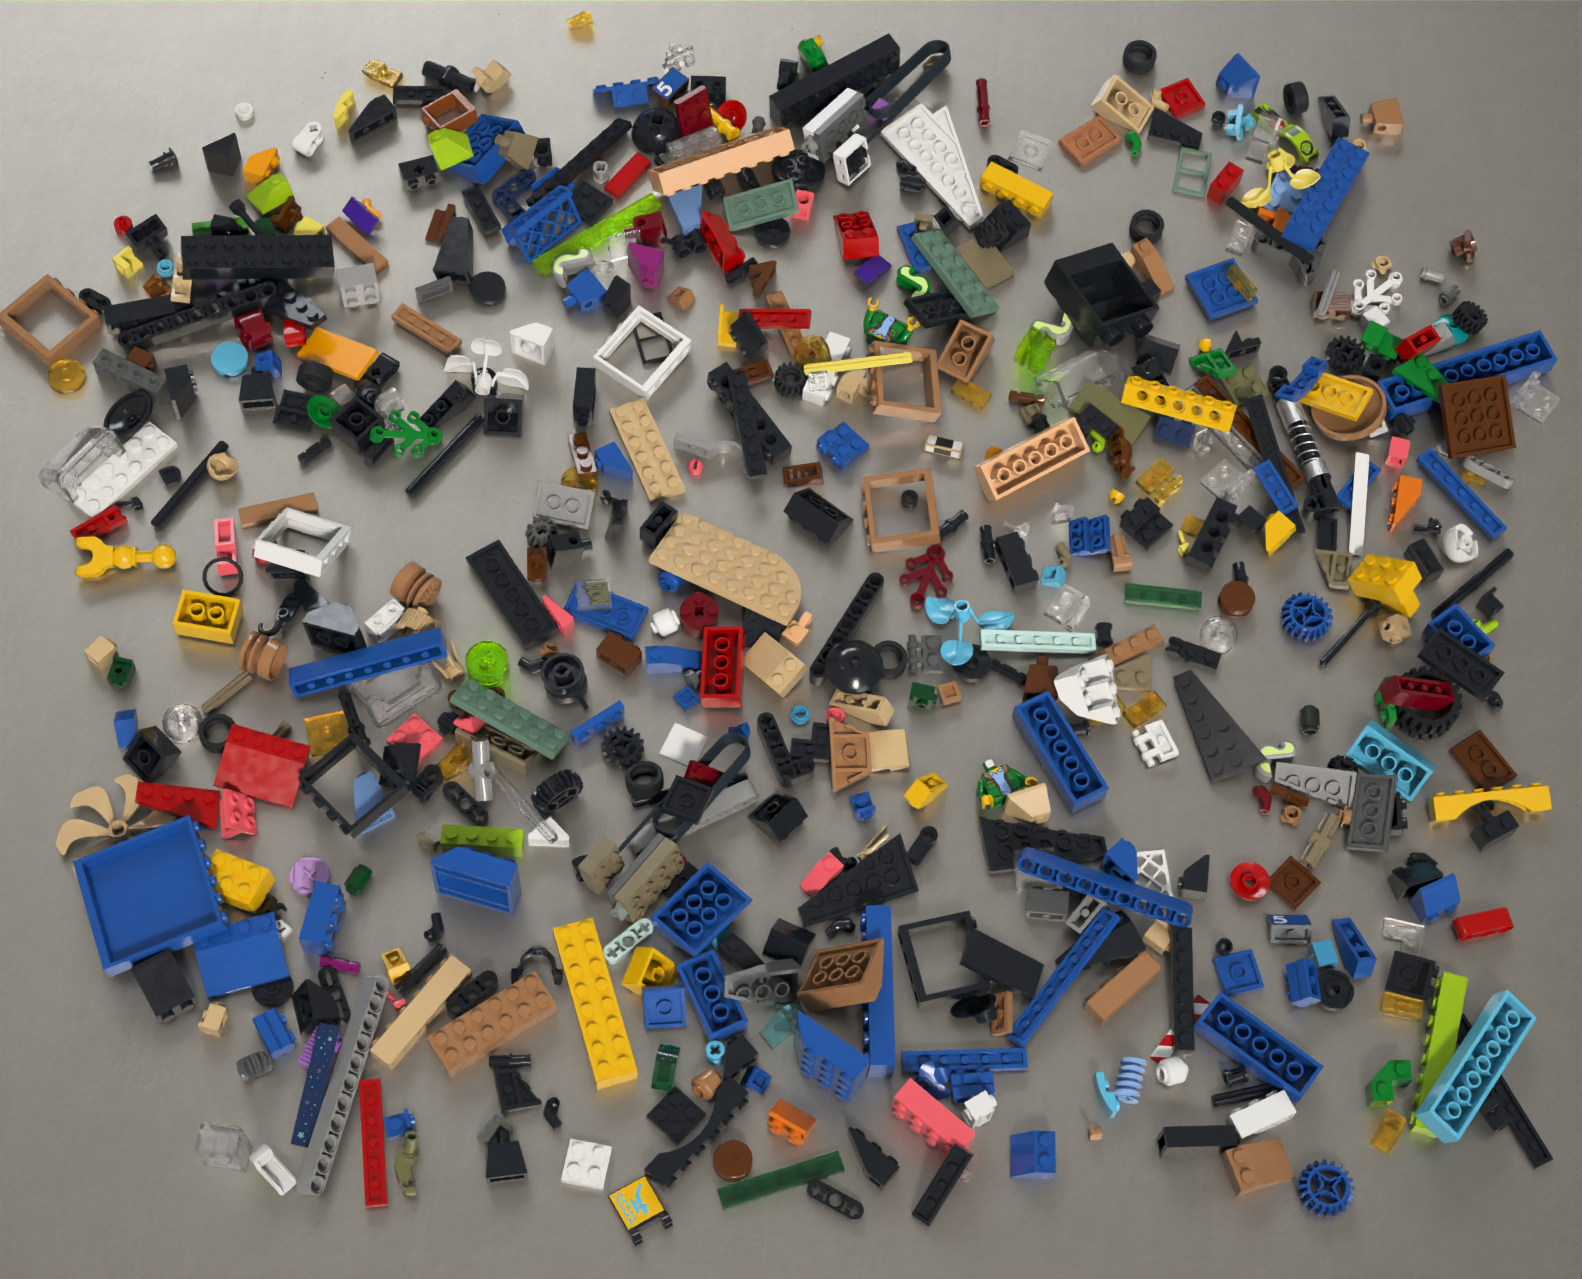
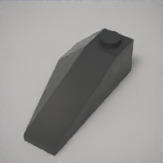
M791 958L771 961L726 975L723 980V996L745 1002H757L760 1005H772L780 1009L800 1006V1000L796 995L802 982V967Z

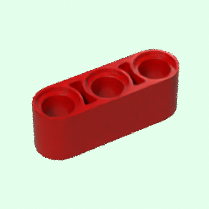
M287 319L284 321L286 347L306 346V328L296 325L293 321Z
M1506 907L1461 916L1452 921L1458 941H1467L1499 934L1514 928Z

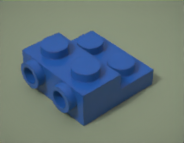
M843 421L833 430L830 428L817 439L816 447L822 455L825 454L835 467H839L843 471L869 449V444Z

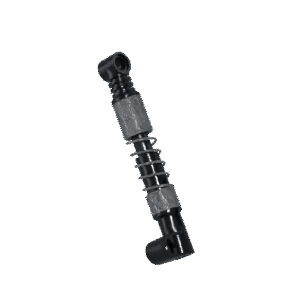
M1280 365L1273 366L1268 375L1267 384L1273 390L1274 395L1284 384H1290L1286 368ZM1276 397L1275 404L1285 429L1288 431L1287 434L1295 435L1291 442L1295 443L1294 450L1299 453L1297 458L1302 460L1301 466L1303 467L1307 482L1310 487H1313L1315 492L1314 495L1306 497L1301 510L1303 518L1312 521L1317 520L1318 517H1328L1338 513L1342 507L1330 481L1331 473L1325 460L1321 458L1322 452L1317 450L1318 443L1314 442L1315 435L1311 434L1312 428L1307 425L1308 419L1300 400L1290 402ZM1306 426L1310 428L1309 433L1305 429Z

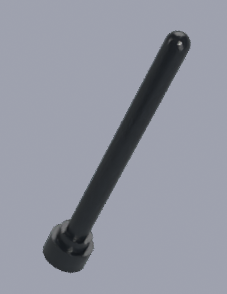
M240 199L230 204L229 209L234 215L240 216L255 235H265L246 213L245 204Z
M1369 599L1367 601L1365 611L1320 660L1319 664L1322 667L1331 661L1370 615L1377 614L1383 608L1379 600Z

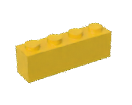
M992 161L981 175L979 187L997 195L1000 199L1006 201L1010 199L1016 207L1022 208L1039 218L1043 217L1051 205L1054 194Z

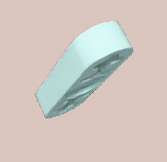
M646 918L639 919L606 945L603 949L605 962L608 964L618 963L653 934L652 922ZM640 926H648V932L644 930L640 932ZM629 936L634 939V943L631 946H625L622 940ZM619 943L620 949L616 952V957H608V951H616L618 949L617 944Z

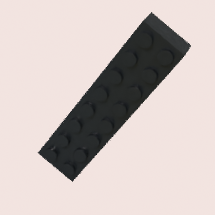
M888 33L770 95V118L776 126L789 129L794 124L805 121L809 116L820 113L847 88L859 91L867 88L868 85L882 80L883 77L894 73L900 67V47Z
M332 235L181 236L180 250L183 280L333 278L334 275Z

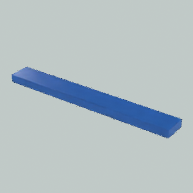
M1102 907L1015 1022L1013 1033L1005 1035L1007 1039L1024 1048L1121 919L1119 915Z

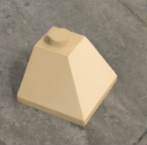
M1038 784L1007 794L1003 807L1004 813L1027 824H1042L1046 822L1051 813L1046 784Z

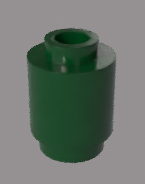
M362 864L354 867L344 882L345 890L354 896L356 894L361 895L372 879V870Z

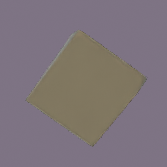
M426 831L416 835L418 845L432 852L437 851L440 846V838Z

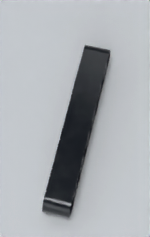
M875 572L868 575L812 663L809 671V681L812 685L821 686L826 682L825 660L823 658L827 657L829 651L835 646L834 642L840 643L853 639L881 595L884 578L880 573ZM871 583H877L878 586H873ZM861 598H868L869 600L864 601ZM857 612V613H859L860 615H859V616H855V615H853L852 613ZM848 627V628H850L851 630L846 631V630H844V629H842V628ZM819 672V673H821L822 675H821V676H816V675H814V673Z

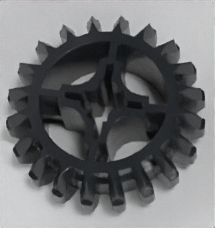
M565 769L564 771L561 770L558 773H554L533 790L531 795L533 806L541 814H550L561 809L581 793L583 789L582 779L573 769Z

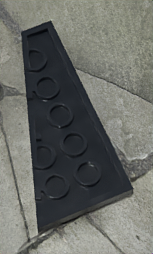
M236 279L217 293L218 298L264 282H272L281 294V298L278 303L262 308L263 314L275 315L281 320L285 321L287 319L293 321L296 325L314 330L327 320L326 315L282 279Z
M1192 670L1173 677L1213 783L1268 762L1267 758Z
M983 816L978 817L989 874L1018 871L1017 862L1020 852L1027 847L1074 863L1103 859L1107 852L1105 838L1102 836L1084 833L1075 834L1061 829L1057 831L1048 829L1049 827L1019 822L1010 823L1004 822L1001 819H986Z

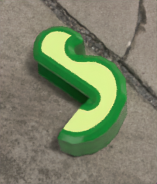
M908 265L898 268L896 283L913 293L911 297L931 292L929 280L922 275H914V268Z

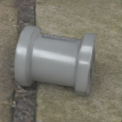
M596 161L593 164V180L597 184H604L609 179V174L607 173L608 164L605 161Z

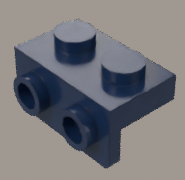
M1167 415L1159 416L1153 438L1190 447L1196 426L1192 425V422L1181 420V422L1176 421L1174 417Z

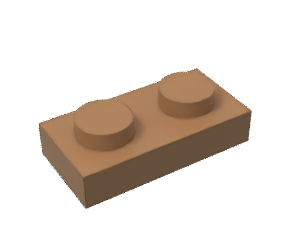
M1005 991L994 994L997 997L994 1005L998 1018L991 1021V1035L997 1037L1013 1033V993Z

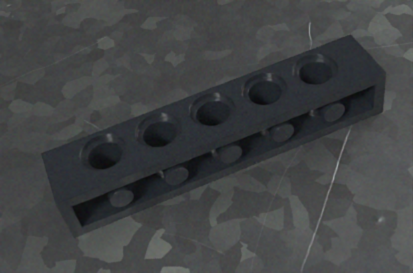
M725 362L708 373L707 385L712 391L716 392L721 404L727 406L731 417L735 419L729 388H724L722 385H728L727 375L736 373ZM750 393L757 427L763 429L758 430L763 456L773 466L791 454L792 445ZM766 441H772L774 444H767Z

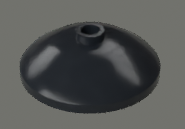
M136 391L120 398L106 414L103 424L105 433L110 438L118 440L129 438L139 432L151 417L153 410L151 397L145 392Z
M846 640L836 644L829 651L825 660L827 679L836 689L847 694H863L872 690L880 682L883 675L884 665L880 653L872 645L861 640ZM856 659L858 660V662L854 663L852 662V660Z

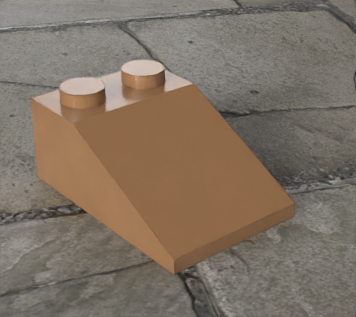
M960 319L937 362L938 370L968 384L995 342L993 334Z
M1280 1138L1241 1145L1226 1150L1221 1156L1236 1197L1295 1178Z

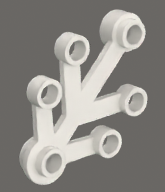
M1367 270L1364 276L1367 296L1364 299L1361 296L1364 282L1361 279L1354 280L1352 284L1354 300L1351 301V315L1360 317L1366 309L1374 308L1375 306L1369 305L1371 302L1381 303L1377 307L1384 315H1387L1390 310L1389 304L1400 305L1402 301L1401 294L1394 293L1392 296H1383L1382 294L1389 288L1400 287L1403 281L1402 275L1399 272L1391 273L1387 281L1374 290V280L1377 274L1374 270Z

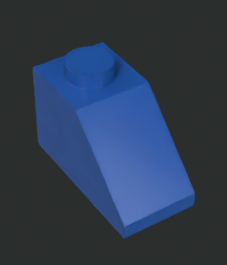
M615 441L594 451L596 468L601 469L604 475L628 481L633 479V470Z

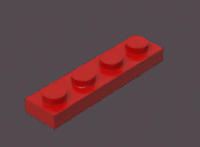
M739 309L738 319L749 311L760 329H810L812 315L810 309Z

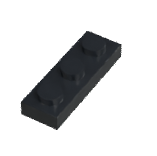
M393 86V104L428 105L446 95L447 86Z
M479 185L462 191V196L484 236L501 230V225Z

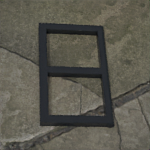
M661 312L653 313L654 316L659 317L664 322ZM636 327L633 329L643 366L664 362L668 356L646 360L641 344L666 338L662 335H655L639 339ZM666 339L667 346L671 354V352L673 351L670 340Z

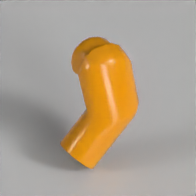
M368 198L363 199L362 204L367 207L366 209L380 219L381 213L371 207V200Z

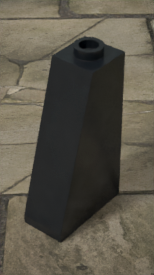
M451 217L433 267L437 280L450 276L452 282L472 284L473 228L468 218Z
M1234 1125L1163 1127L1156 1138L1160 1159L1221 1153L1238 1147V1144H1240V1136L1235 1131Z

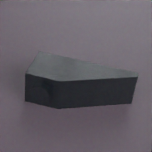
M385 94L370 101L350 127L348 132L351 143L397 120L396 108Z
M1335 95L1318 97L1325 128L1330 137L1334 139L1348 137L1350 116Z
M734 932L719 945L718 954L738 972L765 964L749 945Z

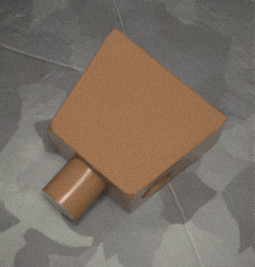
M1397 97L1371 103L1368 112L1360 114V123L1370 124L1371 131L1374 134L1400 135L1404 127V121Z

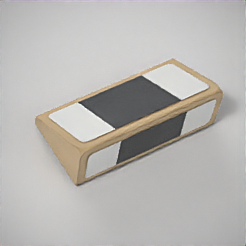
M928 434L924 451L960 459L964 442Z

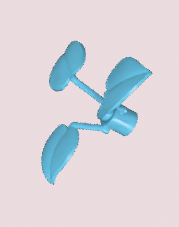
M926 597V614L932 622L945 624L949 618H956L959 621L958 641L948 640L940 648L942 658L950 665L964 664L973 655L972 644L970 642H962L963 623L970 619V615L978 626L984 627L985 630H1008L1015 618L1014 613L989 611L983 613L979 621L974 614V610L970 609V604L966 600L955 602L948 598Z

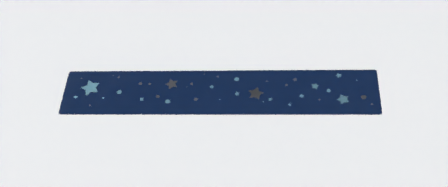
M319 1023L291 1144L307 1148L309 1146L322 1105L340 1027Z

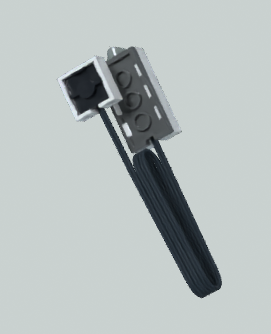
M933 40L926 43L866 98H864V94L847 88L803 127L805 142L801 145V149L807 152L809 157L824 163L833 155L838 181L849 186L871 166L870 157L866 151L868 149L867 145L951 62L949 44L942 40ZM935 53H944L891 107L884 110L871 108L879 98H883L928 56ZM868 102L869 114L872 117L888 119L866 140V137L857 133L869 123L867 111L864 110Z

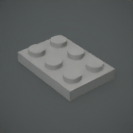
M539 481L532 519L540 520L542 517L544 521L550 519L552 523L589 530L596 492Z

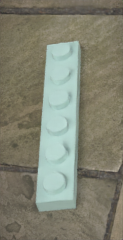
M981 629L979 632L980 650L1095 654L1096 652L1094 633Z

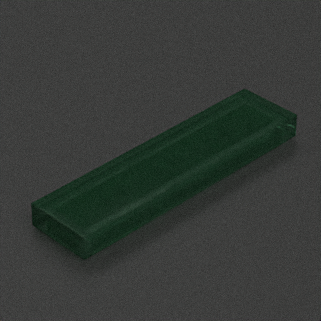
M1132 583L1125 584L1124 603L1193 611L1201 610L1202 591Z

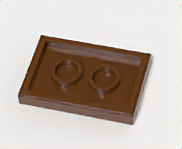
M1478 730L1449 750V753L1475 785L1480 787V789L1484 788V792H1490L1492 787L1504 786L1517 777L1516 772L1481 730Z

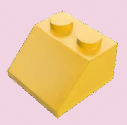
M636 947L621 984L633 993L643 996V987L672 986L676 977L677 964L653 947Z

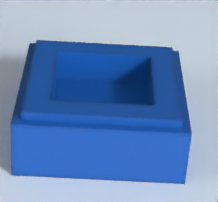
M689 685L673 695V699L684 712H687L700 702V697Z

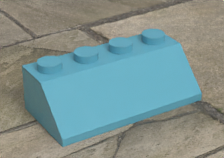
M1373 720L1367 724L1346 754L1350 759L1354 758L1355 763L1371 774L1397 776L1396 792H1400L1401 796L1410 802L1437 768V765Z

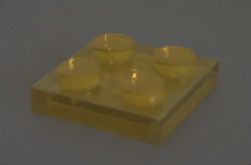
M344 711L304 719L308 743L311 746V757L326 755L349 736Z

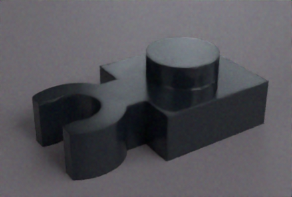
M267 893L257 913L262 915L274 912L277 920H281L277 911L280 909L287 911V908L283 903H277L276 897Z

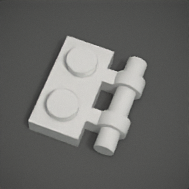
M1162 719L1145 725L1143 728L1145 734L1143 735L1140 734L1138 729L1131 732L1134 738L1133 742L1135 746H1138L1143 761H1146L1148 767L1155 765L1153 760L1155 756L1158 757L1160 762L1179 755V751ZM1150 741L1153 749L1148 750L1145 742Z

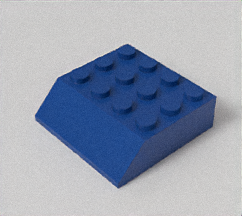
M458 846L431 859L430 866L437 893L514 915L521 896L518 864L514 860L509 858L500 859L488 852H484V854L479 853L467 846L464 848Z
M799 1011L796 1018L793 1041L798 1068L801 1069L800 1072L808 1078L812 1077L817 1080L818 1085L823 1089L833 1091L839 1100L851 1103L864 1085L870 1059Z

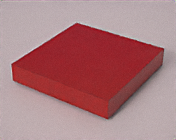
M1188 78L1160 89L1162 101L1169 104L1168 110L1175 119L1205 107L1206 103Z

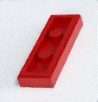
M637 152L604 186V190L619 199L650 167L651 160Z

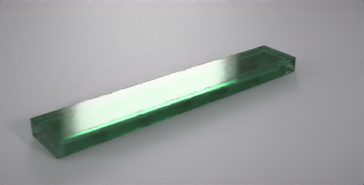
M835 1151L718 1188L717 1193L724 1211L809 1184L813 1180H822L844 1173L845 1169L839 1151Z

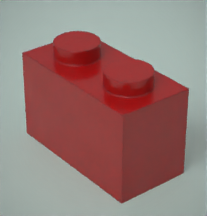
M1229 161L1210 184L1207 197L1222 206L1240 183L1244 170Z
M1429 325L1405 338L1395 350L1403 361L1407 362L1420 353L1424 354L1430 351L1441 340V337L1432 325Z

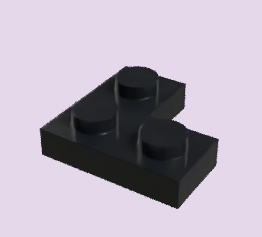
M1091 403L1076 419L1084 438L1094 431L1107 441L1119 428L1114 421Z
M813 722L811 740L791 738V758L798 760L807 757L814 762L829 763L828 723Z

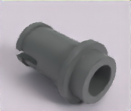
M756 116L752 120L753 128L751 134L763 131V127L766 125L763 117Z
M1451 285L1445 292L1440 293L1439 303L1443 306L1451 304L1452 299L1460 294V289L1457 290L1459 287Z

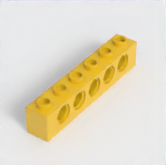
M1130 375L1126 381L1121 403L1228 433L1237 405L1230 401H1220L1212 396H1202L1193 391H1184L1175 386H1166L1157 381H1148L1139 376Z

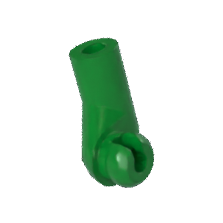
M1127 132L1125 139L1133 144L1130 153L1132 156H1138L1142 142L1136 132Z

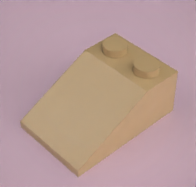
M1117 75L1105 81L1090 106L1102 118L1137 134L1141 132L1155 108Z
M766 632L762 634L745 654L744 666L783 699L809 669Z

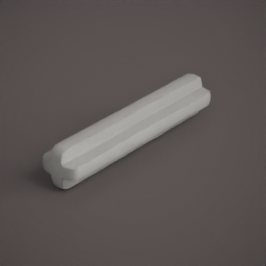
M1331 270L1316 311L1317 315L1322 317L1326 315L1340 276L1339 271Z

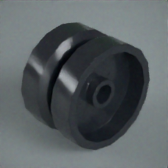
M559 653L551 656L544 662L541 668V678L546 693L551 700L560 704H569L579 700L585 694L588 688V679L584 666L578 657L569 653Z

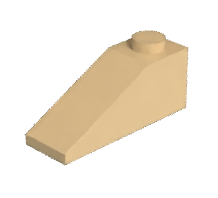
M836 689L829 702L831 707L841 708L849 715L871 724L886 727L895 711L886 697L866 693L847 694Z

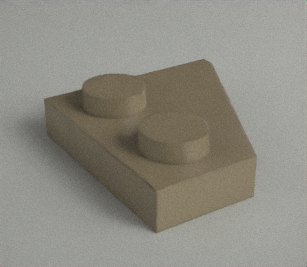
M1316 549L1315 556L1329 588L1348 590V578L1351 573L1353 553Z

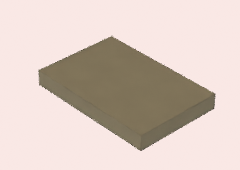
M973 238L955 248L986 290L1015 275L1014 269L996 246L983 249L979 246L976 238Z

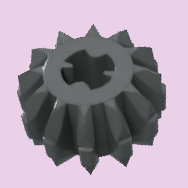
M542 517L539 522L534 519L533 524H528L527 531L525 532V536L528 538L527 543L529 545L532 544L533 548L538 546L540 548L547 547L549 536L558 534L556 525L551 524L550 519L545 522Z
M265 1050L241 1058L236 1063L238 1074L245 1081L269 1073L274 1068L273 1060L268 1051Z

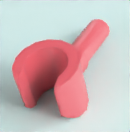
M388 991L387 997L393 1003L396 1011L399 1012L404 1006H407L403 996L396 1000L395 996Z

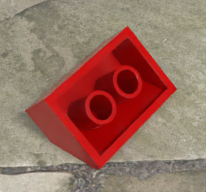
M706 211L701 212L700 230L707 241L708 248L723 274L733 271L736 265L743 264L745 259L744 251L742 248L739 249L735 236L731 235L727 222L723 221L720 215Z

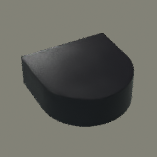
M167 466L158 470L167 488L181 481L182 475L176 466Z

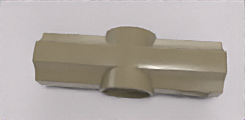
M1325 813L1317 829L1313 831L1306 844L1308 846L1299 863L1307 870L1314 871L1321 856L1325 854L1333 839L1332 836L1341 821L1333 813Z

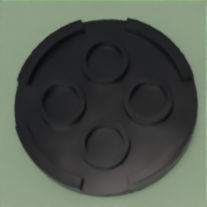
M803 150L790 151L789 155L783 157L778 155L773 162L772 175L775 181L781 182L792 178L795 191L814 190L824 181L826 171L824 163L809 157Z

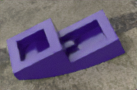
M352 196L342 212L366 234H370L380 219Z
M880 255L874 256L854 271V276L868 286L877 277L881 278L892 265Z

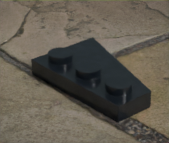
M1154 108L1147 139L1199 150L1203 133Z

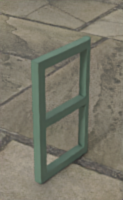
M1180 147L1172 191L1203 197L1212 153ZM1183 152L1207 157L1205 171L1180 167ZM1179 172L1203 176L1201 191L1177 187Z

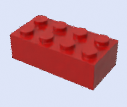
M743 626L704 627L700 700L703 708L742 707L746 640Z

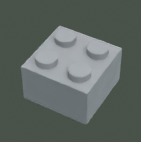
M374 263L337 269L344 308L374 304L381 301Z

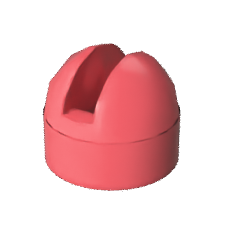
M694 458L689 461L688 471L692 475H699L703 471V463L700 459ZM694 464H697V469H693Z

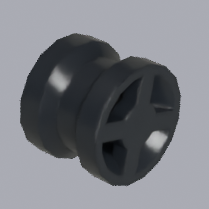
M714 179L712 183L704 184L705 192L710 200L716 199L718 195H725V188L720 179Z

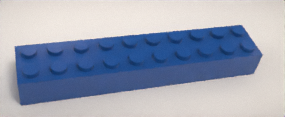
M1539 330L1432 365L1448 383L1506 375L1508 385L1551 371L1558 359L1543 333ZM1399 375L1398 377L1393 376L1377 382L1386 397L1387 412L1385 417L1388 423L1392 422L1400 414L1404 413L1411 416L1439 407L1440 404L1423 394L1422 390L1415 385L1411 386L1406 383L1407 380Z

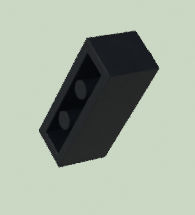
M1018 531L996 537L995 550L1014 595L1036 589L1039 575L1037 570H1034L1032 567L1031 555L1026 553L1025 541L1022 537L1020 538Z

